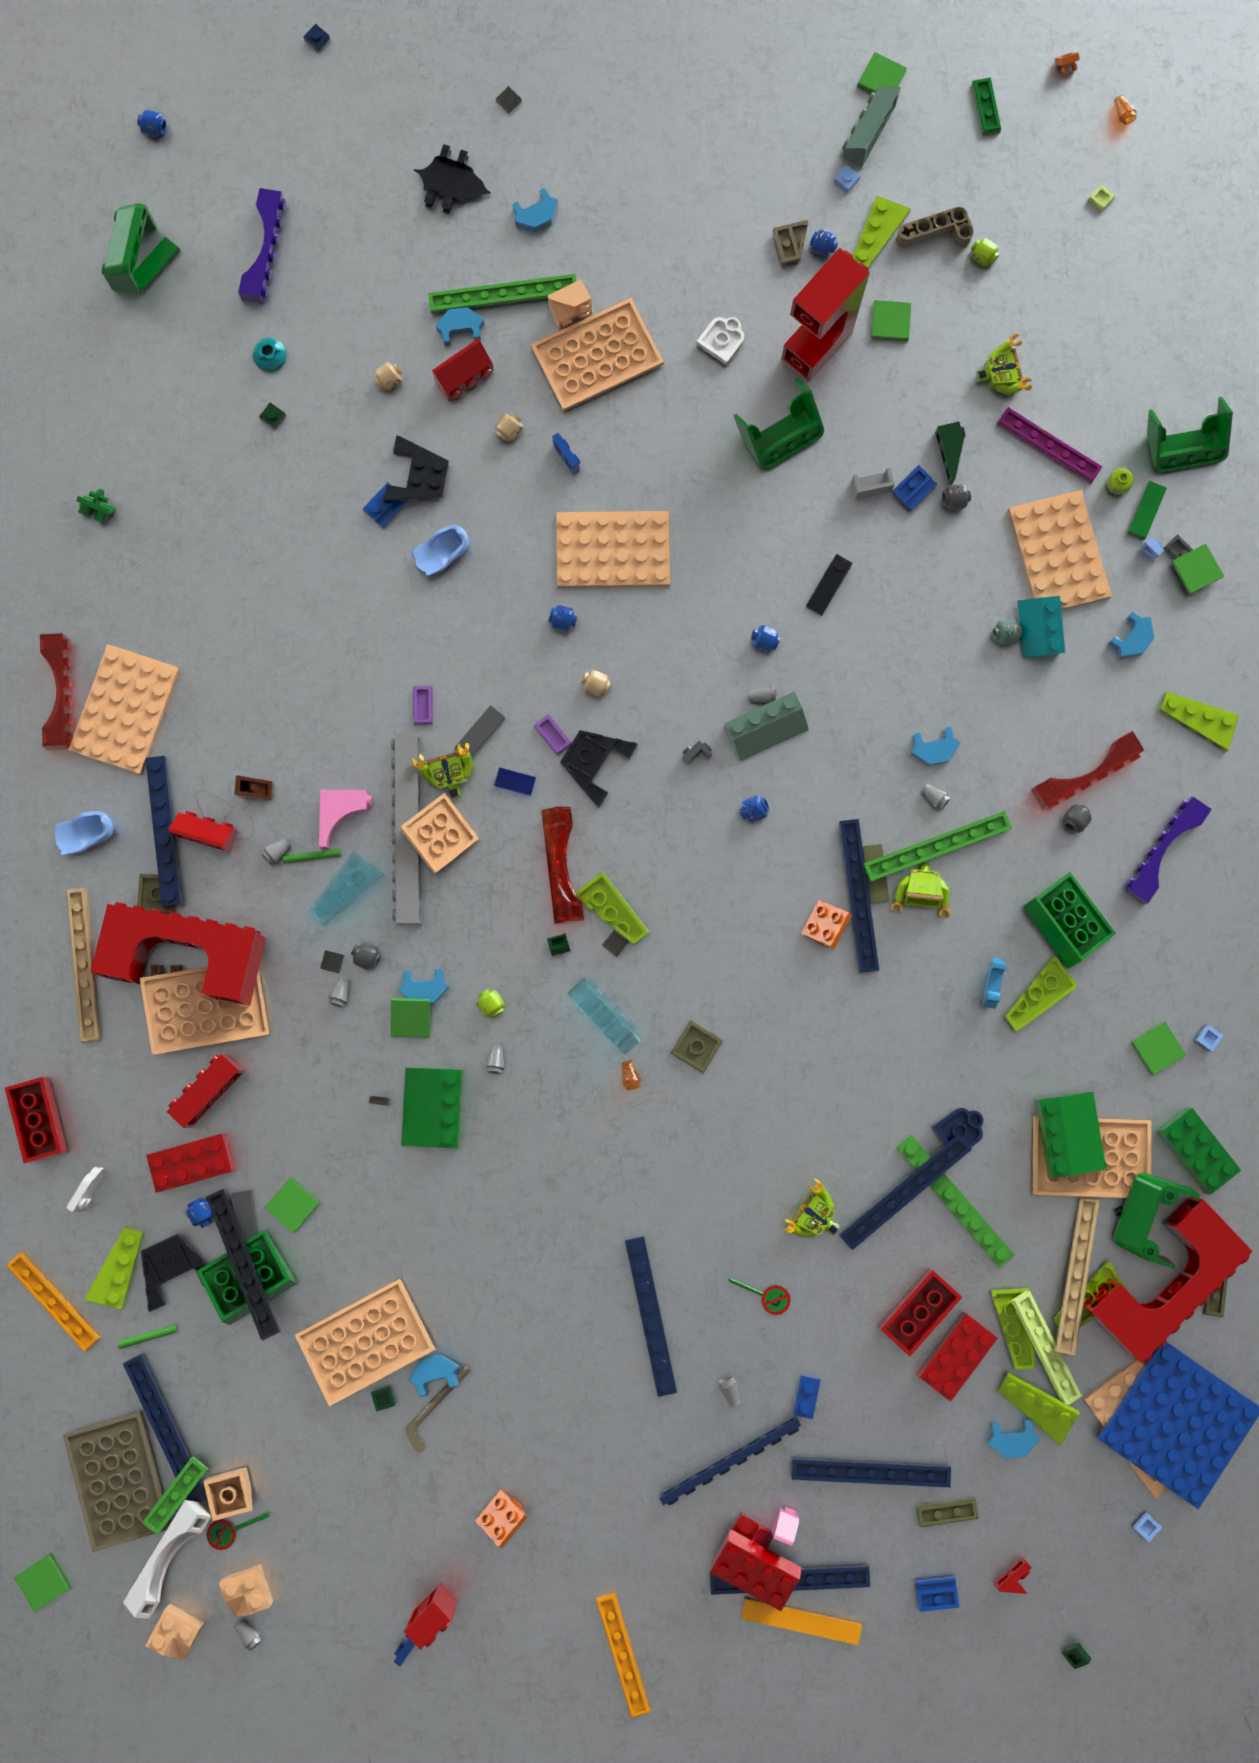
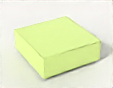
M1101 184L1089 197L1088 201L1102 212L1115 196Z

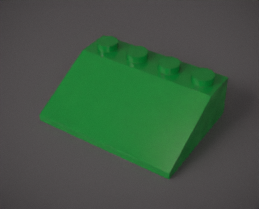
M1071 872L1022 906L1068 969L1084 960L1116 934Z
M405 1068L401 1146L460 1148L464 1070Z
M1094 1092L1035 1100L1048 1178L1072 1176L1106 1169Z
M265 1230L246 1240L269 1301L297 1284L288 1265ZM227 1253L196 1271L221 1322L231 1325L250 1313Z

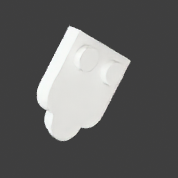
M717 317L713 319L696 341V345L727 365L744 341V333L741 330L740 321L734 317L728 319Z
M95 1166L85 1176L66 1209L71 1212H79L84 1209L86 1210L92 1202L90 1198L101 1181L104 1171L102 1167L98 1168Z

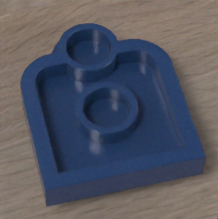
M958 1108L932 1126V1129L944 1145L960 1134L966 1143L973 1147L983 1137L981 1129L983 1116L978 1111Z

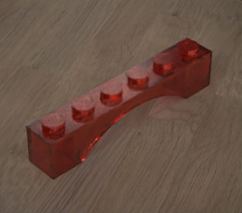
M63 633L40 634V653L50 665L56 683V700L53 711L42 727V747L47 750L69 749L73 734L70 732V724H72L73 718L69 708L72 705V697L69 694V687H71L72 681L68 670L71 668V660L68 657V650H70L71 644L68 637Z
M1131 731L1112 743L1104 761L1094 771L1072 779L1049 778L1032 788L1031 791L1041 808L1048 807L1050 810L1059 804L1058 800L1063 797L1067 800L1076 795L1074 791L1081 788L1083 791L1092 786L1091 781L1097 779L1099 782L1109 776L1107 772L1112 769L1116 772L1125 767L1123 763L1130 760L1132 763L1141 757L1140 753L1144 751V748L1134 732Z
M556 806L542 810L554 924H570L584 921L582 901L572 887L567 869V844L573 827L571 807Z

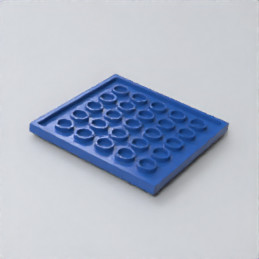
M1166 1342L1162 1347L1157 1348L1153 1352L1152 1357L1145 1363L1097 1439L1199 1510L1259 1417V1406Z

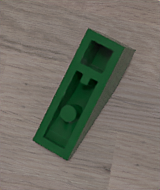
M959 421L937 426L935 431L949 485H952L956 479L965 438L964 427L960 426Z

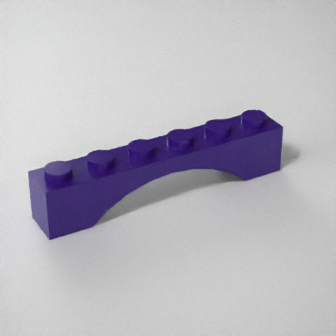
M259 188L256 207L263 220L264 241L256 261L241 276L238 294L243 301L263 304L264 298L268 296L269 289L267 283L272 277V269L270 268L271 263L275 261L276 254L274 248L279 242V234L277 233L278 228L282 227L283 219L281 214L282 210H285L286 199L283 198L281 191Z
M1193 796L1181 802L1178 807L1180 809L1178 814H1174L1168 821L1170 825L1168 829L1160 833L1157 838L1159 840L1157 845H1153L1147 852L1149 856L1147 860L1139 864L1136 869L1138 871L1136 876H1132L1126 883L1128 888L1125 892L1143 905L1150 902L1159 888V867L1167 847L1184 831L1202 825L1212 810Z

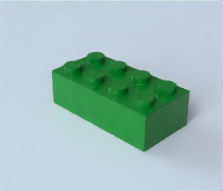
M1185 1108L1156 1131L1204 1194H1213L1242 1171L1193 1108Z

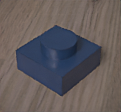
M317 24L303 36L304 40L317 51L330 39L329 34Z

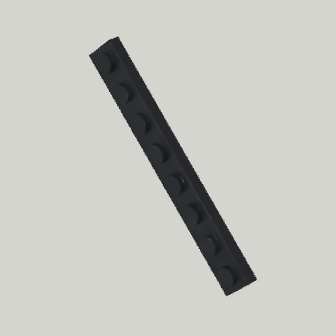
M221 1189L207 1196L206 1200L210 1206L211 1213L260 1339L264 1341L280 1333L281 1329L225 1189Z

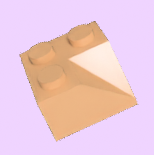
M581 279L548 295L549 312L559 329L567 328L579 319L584 320L592 313L591 297Z
M247 1467L214 1475L203 1481L212 1521L252 1511V1491Z
M261 1564L225 1576L219 1582L224 1601L235 1617L254 1614L270 1608L273 1603Z
M169 1604L164 1609L145 1647L162 1656L185 1660L205 1622Z

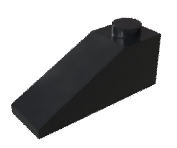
M836 554L806 607L822 616L853 563Z

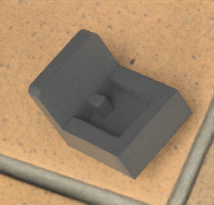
M698 741L693 747L689 745L682 752L684 754L682 760L688 765L700 752L707 759H710L712 757V749L705 742L702 744Z

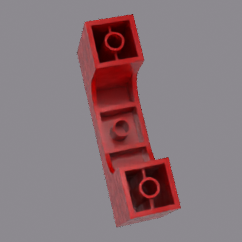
M841 248L831 256L792 302L790 315L801 326L784 344L781 359L809 382L853 333L870 274L864 264L858 263L853 259L851 253L846 250L843 251Z
M115 902V905L107 904L90 972L103 978L141 985L140 978L143 977L147 957L150 951L157 945L170 943L205 950L208 956V967L201 993L216 1000L250 1006L266 938L260 935V931H256L255 928L244 926L242 929L232 923L222 925L218 921L207 919L205 922L194 916L185 918L181 917V914L170 912L168 915L157 909L148 911L144 907L133 905V908L126 904Z
M1190 1196L1164 1222L1168 1229L1184 1244L1188 1257L1184 1269L1153 1300L1139 1304L1120 1283L1108 1278L1106 1281L1111 1285L1112 1290L1108 1292V1284L1103 1283L1098 1288L1099 1293L1096 1291L1093 1293L1095 1296L1094 1304L1089 1306L1093 1301L1092 1295L1084 1302L1083 1308L1131 1358L1140 1363L1148 1361L1152 1357L1153 1352L1166 1343V1338L1171 1333H1176L1181 1327L1180 1324L1184 1320L1190 1319L1195 1313L1194 1310L1198 1306L1205 1304L1208 1301V1296L1212 1292L1219 1290L1222 1282L1226 1278L1233 1276L1236 1268L1240 1264L1247 1262L1250 1258L1249 1255L1253 1252L1204 1199Z

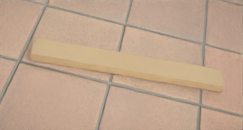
M87 888L66 890L80 1043L100 1041L101 1033L95 974L90 972L93 963V948Z
M1079 1197L1054 1353L1075 1357L1100 1200Z

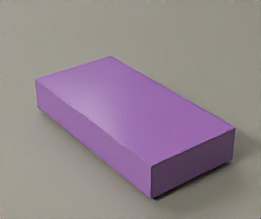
M413 686L414 725L433 724L432 686Z
M549 714L533 725L557 756L571 745V741Z

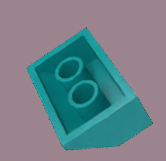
M1060 596L1017 600L1019 624L1022 627L1021 645L1023 657L1065 653Z

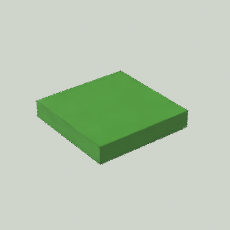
M874 52L857 86L871 93H876L878 87L899 86L907 68Z
M874 300L871 338L908 341L911 303Z
M1207 544L1171 562L1189 595L1224 577Z
M391 998V1036L429 1038L430 999Z
M1166 1022L1159 1024L1132 1041L1133 1046L1152 1075L1186 1055Z
M289 1178L264 1208L292 1233H295L320 1202L293 1178Z
M50 1554L14 1577L34 1612L70 1589Z

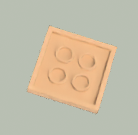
M445 793L399 827L433 873L438 872L479 839Z

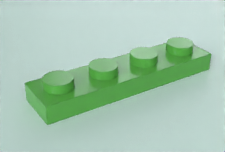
M194 1456L191 1457L142 1523L158 1535L209 1468Z

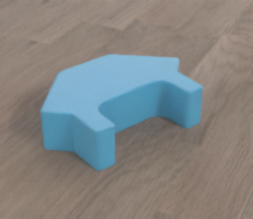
M543 188L540 190L542 201L526 209H522L518 202L513 203V211L516 214L515 226L537 232L551 225L558 207V199L550 197L546 189Z
M468 307L448 309L436 324V330L443 335L445 346L451 345V335L472 332L474 339L481 341L480 330L484 326V319Z
M1134 612L1127 617V620L1133 624L1132 631L1124 641L1113 637L1109 642V645L1117 650L1119 659L1141 656L1154 639L1151 617L1141 618Z
M946 727L943 730L944 739L927 743L922 741L920 733H916L913 735L914 749L910 755L927 766L947 763L960 745V741L953 737L951 727Z
M992 957L983 991L984 1007L996 1009L997 1003L1000 1002L1001 996L999 994L1002 977L1007 966L1004 959Z
M436 969L434 980L418 982L411 980L410 971H403L404 983L398 988L407 998L430 999V1004H435L449 989V986L443 981V970Z
M443 1355L428 1357L419 1360L409 1381L416 1385L419 1397L428 1395V1383L443 1378L447 1379L450 1388L459 1386L456 1374L460 1365Z
M1023 1419L1024 1428L1022 1431L1000 1433L999 1424L991 1422L992 1435L987 1440V1443L1006 1459L1026 1457L1040 1440V1437L1033 1432L1030 1419Z

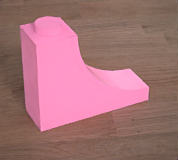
M320 790L319 847L321 849H329L332 835L341 822L354 814L368 812L369 807H372V796L369 795L367 790Z

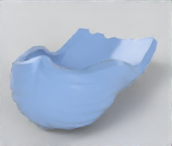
M456 525L437 530L427 542L412 549V555L417 568L422 570L426 576L443 571L455 559L461 557L467 551L469 538L466 532Z
M99 811L81 813L77 818L55 824L54 827L56 846L62 851V856L81 853L94 845L101 844L107 841L114 831L111 819L106 813Z

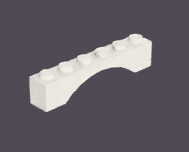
M188 1500L183 1502L123 1601L135 1618L150 1619L160 1602L163 1579L173 1556L186 1541L201 1534L212 1517L200 1502Z

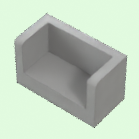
M886 468L884 473L860 478L856 474L853 475L851 481L855 499L892 492L895 485L891 468Z

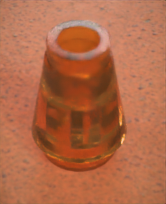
M1120 95L1114 100L1119 121L1123 122L1124 125L1132 123L1137 118L1136 109L1124 95Z
M633 1061L622 1062V1081L625 1089L633 1090L641 1087V1079Z

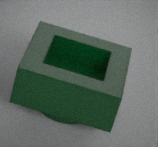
M270 402L259 418L275 430L286 414Z
M566 934L547 939L552 956L570 951Z
M391 1386L371 1392L376 1412L396 1406Z
M1080 1643L1066 1647L1062 1652L1074 1669L1085 1666L1091 1661V1657Z

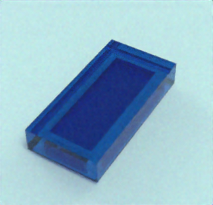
M499 767L494 786L531 796L536 777Z

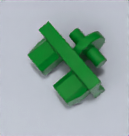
M100 488L96 492H89V496L93 497V499L88 496L77 497L76 501L80 503L78 513L90 516L92 508L96 509L94 519L99 522H106L109 515L115 512L116 508L102 503H107L108 498L104 496V490Z

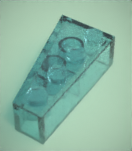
M352 851L307 911V914L322 925L325 924L381 878L384 873Z
M584 977L568 992V995L607 1037L617 1045L620 1051L626 1055L642 1040L635 1031L637 1027L631 1020L625 1021L623 1018L625 1014L617 1006L613 1008L609 1004L611 999L605 993L601 995L597 991L599 987L593 980L588 982Z

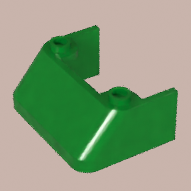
M136 203L120 207L114 213L115 224L106 263L102 265V275H104L112 290L141 295L142 291L133 278L144 227L156 229L157 225L147 206Z
M798 378L794 381L799 395L793 398L789 404L791 414L760 432L758 427L753 424L748 425L737 414L733 415L741 438L756 462L763 469L773 467L819 440L824 434V427L812 391Z
M1223 397L1218 398L1217 414L1207 416L1203 420L1200 430L1167 436L1166 429L1153 409L1149 410L1147 438L1153 465L1158 472L1163 473L1219 463L1228 457L1233 411Z
M1145 1172L1136 1174L1113 1235L1115 1243L1119 1247L1147 1261L1174 1269L1175 1265L1167 1257L1159 1255L1158 1245L1154 1241L1147 1239L1160 1203L1172 1205L1178 1200L1180 1193L1198 1199L1200 1194L1191 1187Z

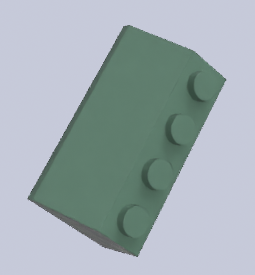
M878 87L876 93L872 92L868 100L869 106L863 108L859 116L861 119L859 124H854L851 130V138H847L842 147L845 159L863 167L896 107L901 87Z
M795 692L730 720L724 725L740 761L809 730L802 706Z

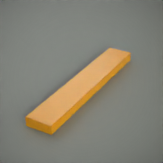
M20 1252L6 1265L84 1352L101 1338L23 1252Z
M613 1592L598 1597L596 1602L631 1718L650 1713L651 1710L616 1594Z
M747 1597L744 1599L741 1619L854 1645L859 1644L862 1629L861 1623L784 1606L782 1611H779L763 1601Z

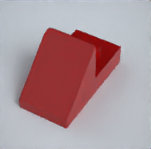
M740 1513L732 1527L733 1531L765 1548H768L773 1539L771 1530Z
M1024 1558L1020 1559L994 1583L995 1587L999 1592L1028 1594L1018 1583V1580L1026 1578L1032 1567Z

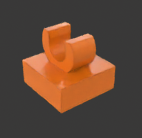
M1071 52L1055 58L1056 66H1062L1061 71L1063 74H1068L1067 67L1069 65L1072 71H1076L1077 64L1075 62L1080 60L1079 52Z

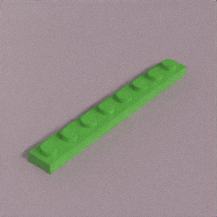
M569 274L428 293L430 311L432 314L463 307L470 309L546 299L548 295L576 282V275Z
M1003 811L864 863L863 866L871 882L1012 829L1006 812Z
M912 1135L896 1147L915 1170L930 1158L928 1153ZM945 1173L929 1185L999 1268L1015 1256Z

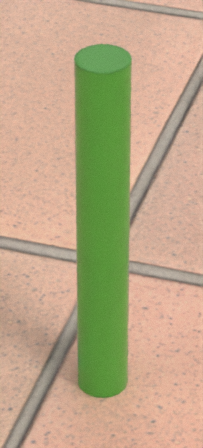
M332 849L283 856V863L341 856V850Z
M172 1325L118 1341V1347L122 1349L177 1333V1326Z

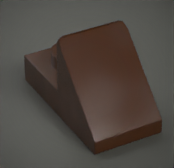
M236 775L234 795L242 799L271 800L272 781Z

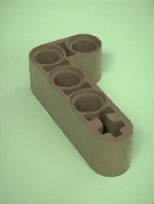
M955 207L903 224L899 228L896 242L901 247H909L952 233L956 245L966 247L972 239L974 230L966 209ZM954 217H959L961 220L958 221ZM937 222L943 223L944 226L937 225ZM919 228H924V229H926L927 231H926V232H922V231L919 230ZM964 233L968 237H962L960 234Z

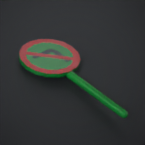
M732 1278L728 1279L733 1284L761 1295L762 1306L770 1314H782L790 1306V1294L782 1286H770L762 1292Z
M264 1514L236 1527H233L227 1520H216L207 1529V1541L214 1549L225 1550L234 1543L235 1531L268 1518L270 1514Z

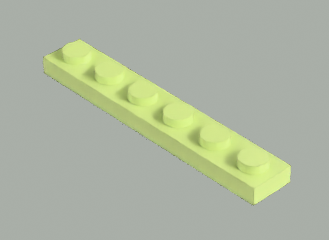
M1025 1291L1011 1300L1060 1401L1070 1405L1082 1395L1062 1355L1054 1353L1056 1343L1031 1292Z

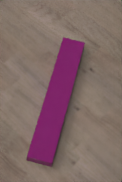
M1007 407L997 422V425L1091 484L1103 467Z

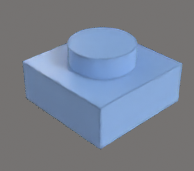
M845 165L834 178V182L849 192L860 179V175Z
M1151 537L1141 546L1153 560L1164 551L1161 544Z
M1205 1025L1195 1041L1210 1052H1213L1223 1038V1035L1209 1025Z
M1147 1512L1132 1526L1148 1542L1162 1529Z

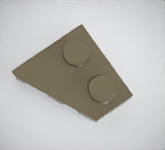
M808 220L773 228V235L782 265L800 261Z

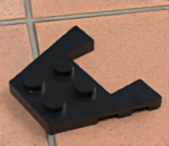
M396 435L394 454L412 457L406 488L386 485L383 502L388 504L391 501L398 500L405 502L407 499L418 498L423 500L443 497L449 460Z
M579 730L561 759L560 764L594 804L600 808L608 792L592 783L593 779L611 750L630 759L638 744Z
M178 1233L141 1251L148 1311L151 1312L166 1304L158 1285L192 1269L198 1271L208 1264Z

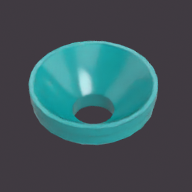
M271 337L259 340L252 352L256 366L266 372L277 371L284 365L287 358L284 345L279 340ZM270 346L273 348L272 354L264 355L262 353L263 349Z

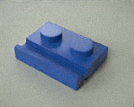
M556 433L552 436L553 446L572 474L575 475L580 471V460L576 454L572 453L567 441L559 433Z
M918 465L891 493L912 511L938 483L934 482L932 477Z
M389 482L363 508V511L382 528L408 503V499L405 502H400V500L391 501L388 504L383 502L386 485H391Z
M955 1576L915 1580L919 1612L959 1608Z

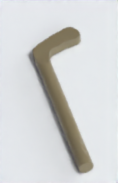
M467 1365L456 1374L458 1383L471 1371ZM448 1384L406 1427V1434L416 1452L424 1451L425 1445L419 1439L415 1430L454 1389L450 1388Z

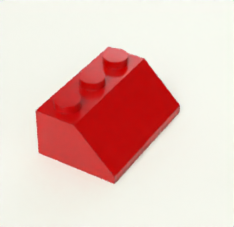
M477 339L434 368L432 372L435 384L449 401L458 398L465 389L474 387L481 378H487L491 375L494 368L481 341Z
M186 811L185 814L179 812L168 828V832L176 837L231 853L237 830L233 828L232 824L222 822L220 825L214 823L215 819L206 816L200 819L196 817L197 814Z

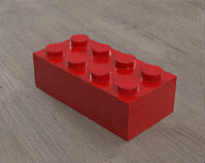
M217 1054L209 1062L211 1065L206 1070L202 1069L196 1075L197 1080L193 1084L189 1083L182 1090L184 1094L179 1099L175 1098L168 1105L170 1108L167 1113L183 1128H192L245 1072L229 1055L221 1054L219 1056Z
M40 1077L5 1087L23 1163H32L67 1153L68 1150L49 1077Z
M227 1133L146 1155L155 1193L236 1171Z
M929 1268L878 1328L908 1356H911L962 1299V1296Z
M962 1311L916 1375L951 1402L998 1337Z
M730 1529L712 1560L710 1573L782 1611L800 1580L801 1567Z
M440 1583L412 1611L403 1632L420 1650L424 1646L428 1648L436 1640L438 1632L441 1631L443 1633L451 1625L450 1622L455 1614L457 1600Z

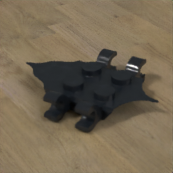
M443 144L440 156L434 157L429 166L420 170L414 169L423 179V190L427 191L424 199L426 207L433 208L435 196L438 194L445 197L442 203L443 212L450 214L453 200L463 202L467 199H475L483 194L491 193L485 188L483 181L475 175L473 169L466 165L469 158L467 156L468 151L461 149L458 160L455 161L450 159V146Z

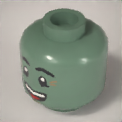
M1015 620L998 621L992 630V635L1000 645L1016 644L1022 637V627Z

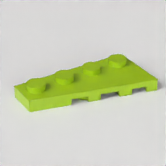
M876 196L853 254V259L858 263L864 264L869 269L883 247L891 239V236L899 228L904 218L907 217L911 208Z
M1170 692L1164 693L1159 710L1175 721L1186 725L1193 732L1201 734L1208 741L1219 745L1226 752L1229 750L1239 714Z
M601 872L573 894L575 898L579 899L631 943L636 944L650 933L604 872Z
M1053 956L1004 1017L1013 1030L1017 1032L1075 990L1078 985L1058 958Z
M127 1227L123 1228L84 1300L117 1309L124 1308L144 1235L143 1231Z
M1107 1261L1087 1282L1084 1302L1091 1295L1093 1297V1301L1089 1306H1092L1095 1302L1093 1293L1095 1291L1099 1293L1098 1288L1103 1283L1108 1284V1292L1112 1290L1111 1285L1106 1281L1108 1278L1120 1283L1127 1290L1110 1261ZM1084 1308L1082 1310L1080 1327L1094 1319ZM1061 1310L1053 1318L1057 1327H1059Z
M1030 1288L990 1290L1014 1369H1035L1034 1346L1011 1300L1023 1292L1030 1291Z
M1009 1372L999 1387L998 1391L1061 1446L1078 1418L1080 1411Z

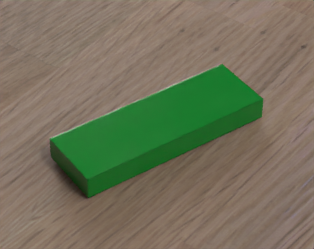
M991 77L973 80L972 87L982 135L1000 132L1001 124Z
M164 237L134 271L133 278L143 291L147 289L180 251L179 247L168 238Z
M1152 481L1148 482L1127 533L1144 540L1146 539L1166 492V487Z

